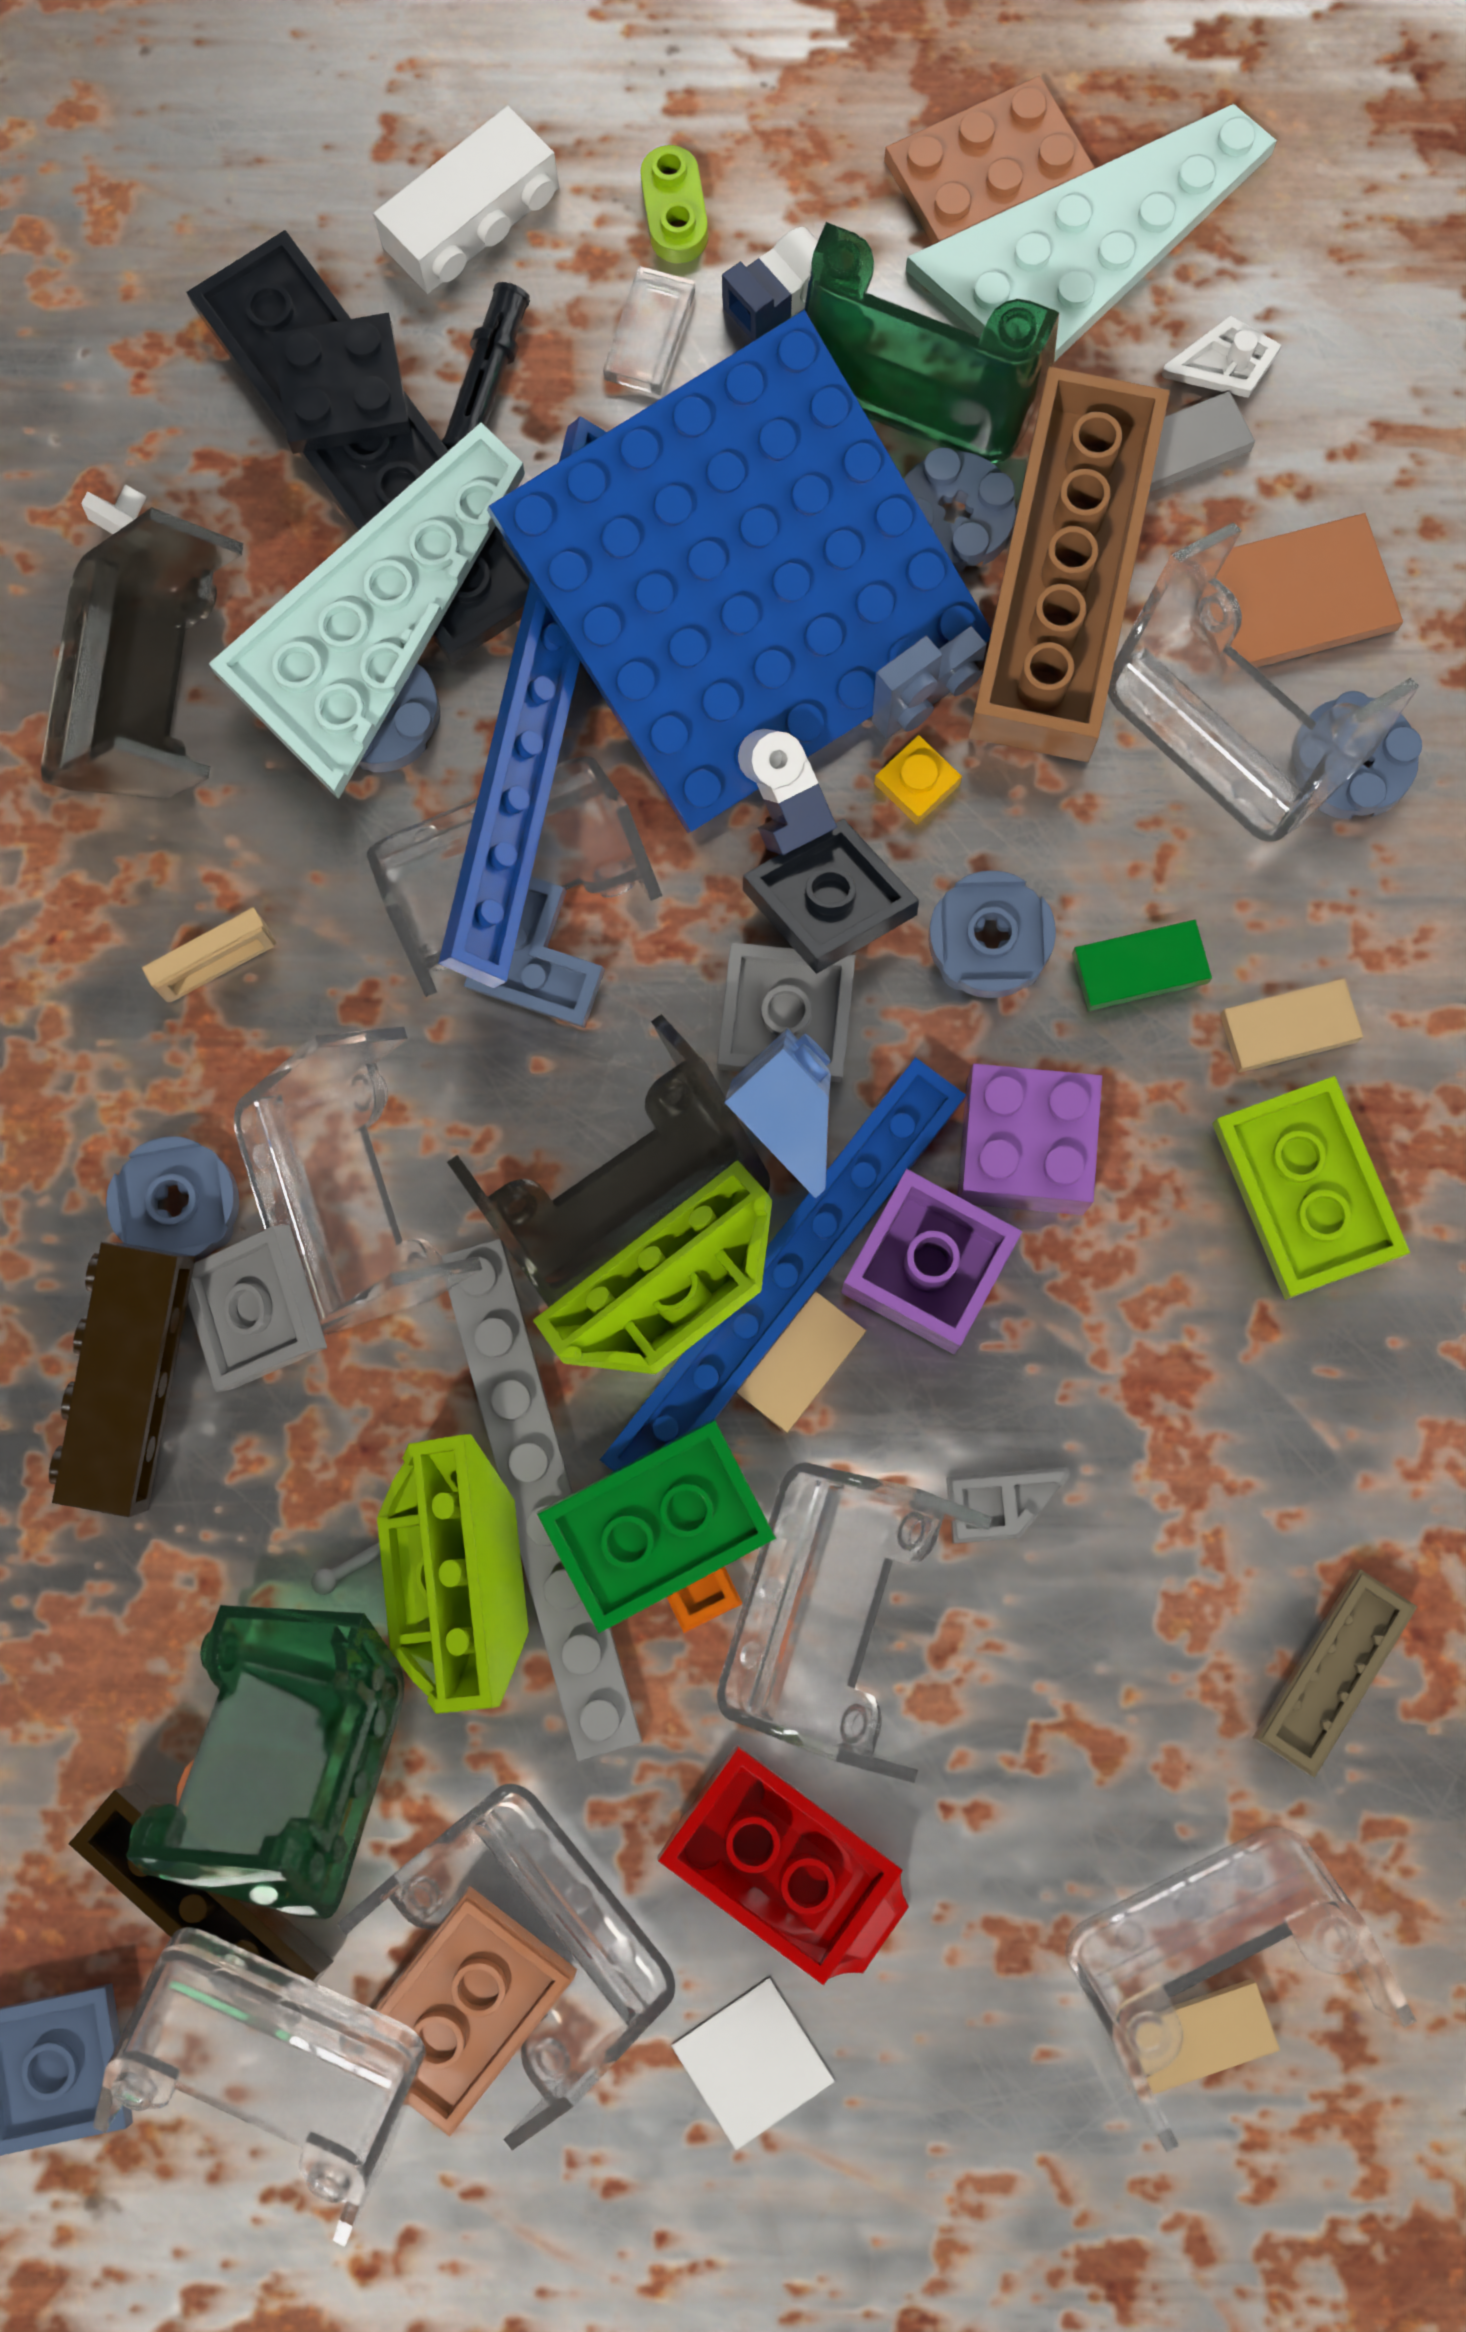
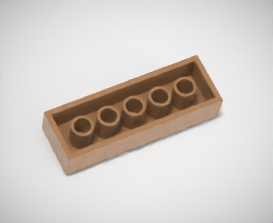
M1048 367L968 738L1089 763L1100 734L1170 390Z

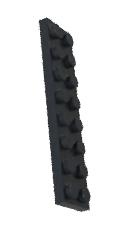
M284 230L186 293L194 309L287 436L270 333L351 318L287 231ZM405 391L411 433L299 453L356 532L448 452L445 445ZM497 526L493 529L432 636L451 664H454L521 620L530 579Z

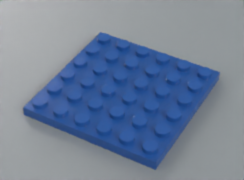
M805 310L511 491L487 508L492 520L687 833L693 832L759 789L756 782L745 776L740 769L738 761L739 747L745 737L753 731L769 729L789 733L797 738L808 758L874 715L872 711L876 672L926 635L938 649L942 648L970 626L975 629L985 642H988L990 639V626Z

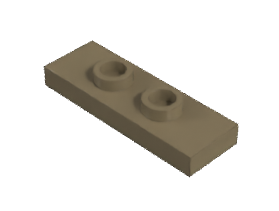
M1361 1569L1354 1570L1252 1738L1308 1776L1315 1778L1418 1606Z

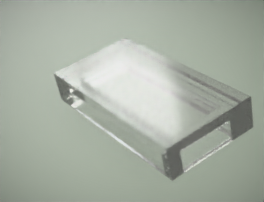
M638 266L603 368L604 380L661 395L695 295V281Z

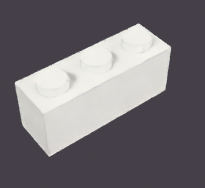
M507 105L373 212L382 247L427 294L430 293L442 282H449L455 279L462 272L466 263L485 247L494 246L502 241L509 232L510 227L531 210H539L550 201L554 192L559 189L554 152Z

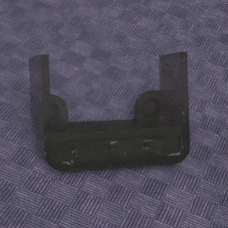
M151 507L81 558L71 580L41 762V777L44 783L70 791L167 799L209 779L211 766L192 761L190 756L186 755L184 742L169 736L185 631L194 626L200 618L206 619L209 617L217 598V588L212 584L213 574L218 569L241 556L244 543Z
M662 1014L652 1020L651 1023L676 1066L658 1078L647 1092L645 1111L655 1129L564 1193L551 1200L539 1183L529 1179H519L505 1184L487 1197L458 1155L447 1162L548 1307L737 1160L767 1193L769 1192V1173L737 1116L724 1103L726 1097L707 1063Z

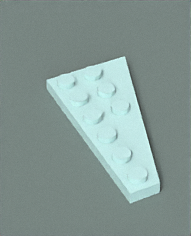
M1232 104L908 256L906 271L1030 381L1034 382L1272 155L1277 140L1236 105Z
M479 423L209 663L214 674L338 799L495 528L496 524L487 511L488 506L518 488L525 475L523 462L482 423Z

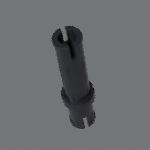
M498 282L494 285V293L483 325L474 330L470 342L474 352L463 384L459 390L445 437L442 439V443L448 451L479 423L487 425L506 366L513 363L519 347L515 339L524 312L529 305L530 296L524 289L512 283Z

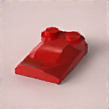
M738 1745L713 1773L681 1818L657 1857L658 1862L823 1986L828 1979L846 1973L863 1974L909 1908L901 1886V1873L903 1872L901 1867L769 1769L762 1761L754 1758Z

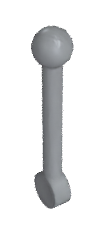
M379 1542L332 1570L320 1569L316 1571L311 1579L313 1590L320 1595L331 1593L335 1589L337 1581L380 1557Z

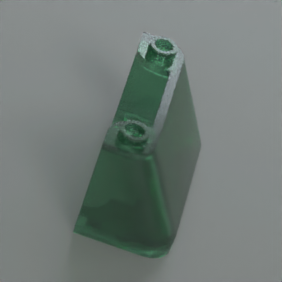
M826 222L813 253L804 310L866 416L871 420L942 448L946 447L955 452H968L981 456L993 464L1003 462L1012 456L1021 442L1040 397L1048 367H1052L1054 363L1059 312L1030 300H1009L995 308L986 323L981 337L866 293L875 267L872 249L866 240L856 233Z
M220 1605L211 1631L205 1635L202 1641L200 1651L202 1666L207 1670L211 1681L218 1688L219 1694L178 1806L159 1802L151 1804L144 1811L143 1815L136 1820L132 1827L129 1841L130 1847L126 1857L142 1873L298 1917L328 1919L338 1910L342 1901L401 1712L405 1685L403 1671L399 1662L365 1613Z

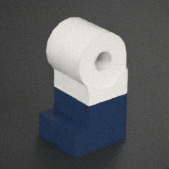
M795 228L783 236L770 251L747 267L740 261L722 274L723 308L750 339L755 341L807 307L811 300L824 291L837 273L838 262L807 228Z
M769 729L756 730L745 737L739 747L738 761L740 769L745 776L757 783L772 818L771 821L758 827L767 850L785 855L836 829L837 825L820 785L797 738L786 732Z

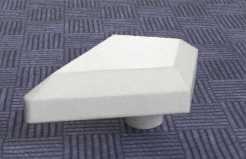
M1229 316L1165 364L1162 376L1166 379L1221 392L1230 391L1231 394L1249 398L1279 353L1282 345L1238 319Z
M126 484L115 505L88 491L81 503L88 520L131 546L144 548L156 545L162 534L159 530L137 518L147 496Z

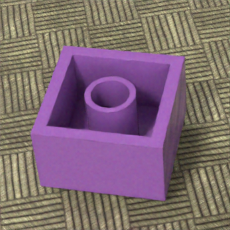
M973 1063L966 1081L957 1196L978 1206L1084 1215L1094 1202L1102 1075Z
M906 1169L845 1279L841 1293L955 1355L1023 1231Z

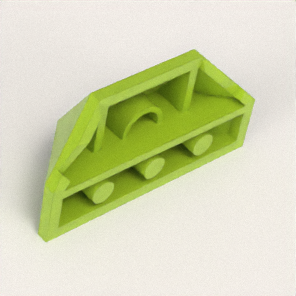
M737 1160L533 1319L534 1323L564 1364L657 1374L761 1292L772 1199Z
M471 1434L408 1443L402 1457L404 1463L393 1479L377 1516L390 1651L411 1680L428 1696L427 1702L436 1714L500 1707L529 1633L515 1499Z

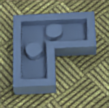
M972 626L940 649L933 644L927 635L876 672L872 711L874 713L872 716L873 724L886 739L901 728L906 732L917 728L932 714L934 710L933 705L950 692L953 696H959L978 681L982 675L981 669L987 646L986 642Z
M531 876L507 982L492 988L467 977L464 987L585 1028L605 969L601 965L548 948L567 891L562 886Z

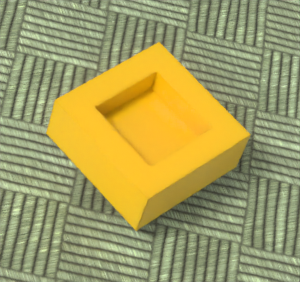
M918 735L875 775L874 785L918 825L960 786L962 775Z

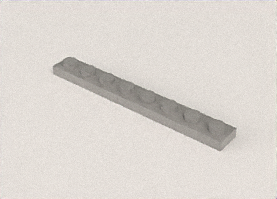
M499 1238L441 1255L439 1260L498 1475L515 1499L520 1554L577 1762L642 1743L643 1740L612 1629L610 1627L598 1633L537 1516V1511L573 1493L503 1241Z

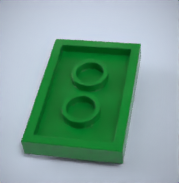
M714 1419L537 1511V1516L598 1633L605 1631L776 1539Z

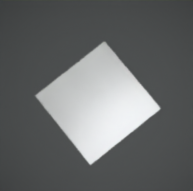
M770 1978L671 2045L735 2150L744 2146L835 2082Z

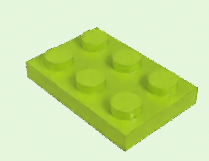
M1336 1076L1224 1115L1212 1123L1285 1300L1402 1258L1410 1253Z

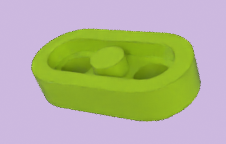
M676 145L660 146L646 155L640 169L650 242L655 253L662 259L671 263H686L697 258L704 251L708 241V223L699 168L695 157L688 150ZM665 170L677 171L676 173L671 175L662 173ZM683 220L687 222L682 227H674L670 225L672 221L676 222Z

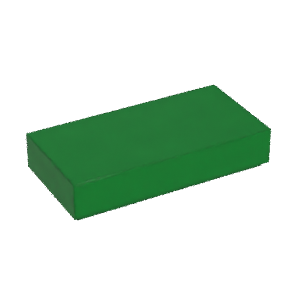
M1196 919L1078 946L1072 952L1088 1012L1205 985L1212 979Z

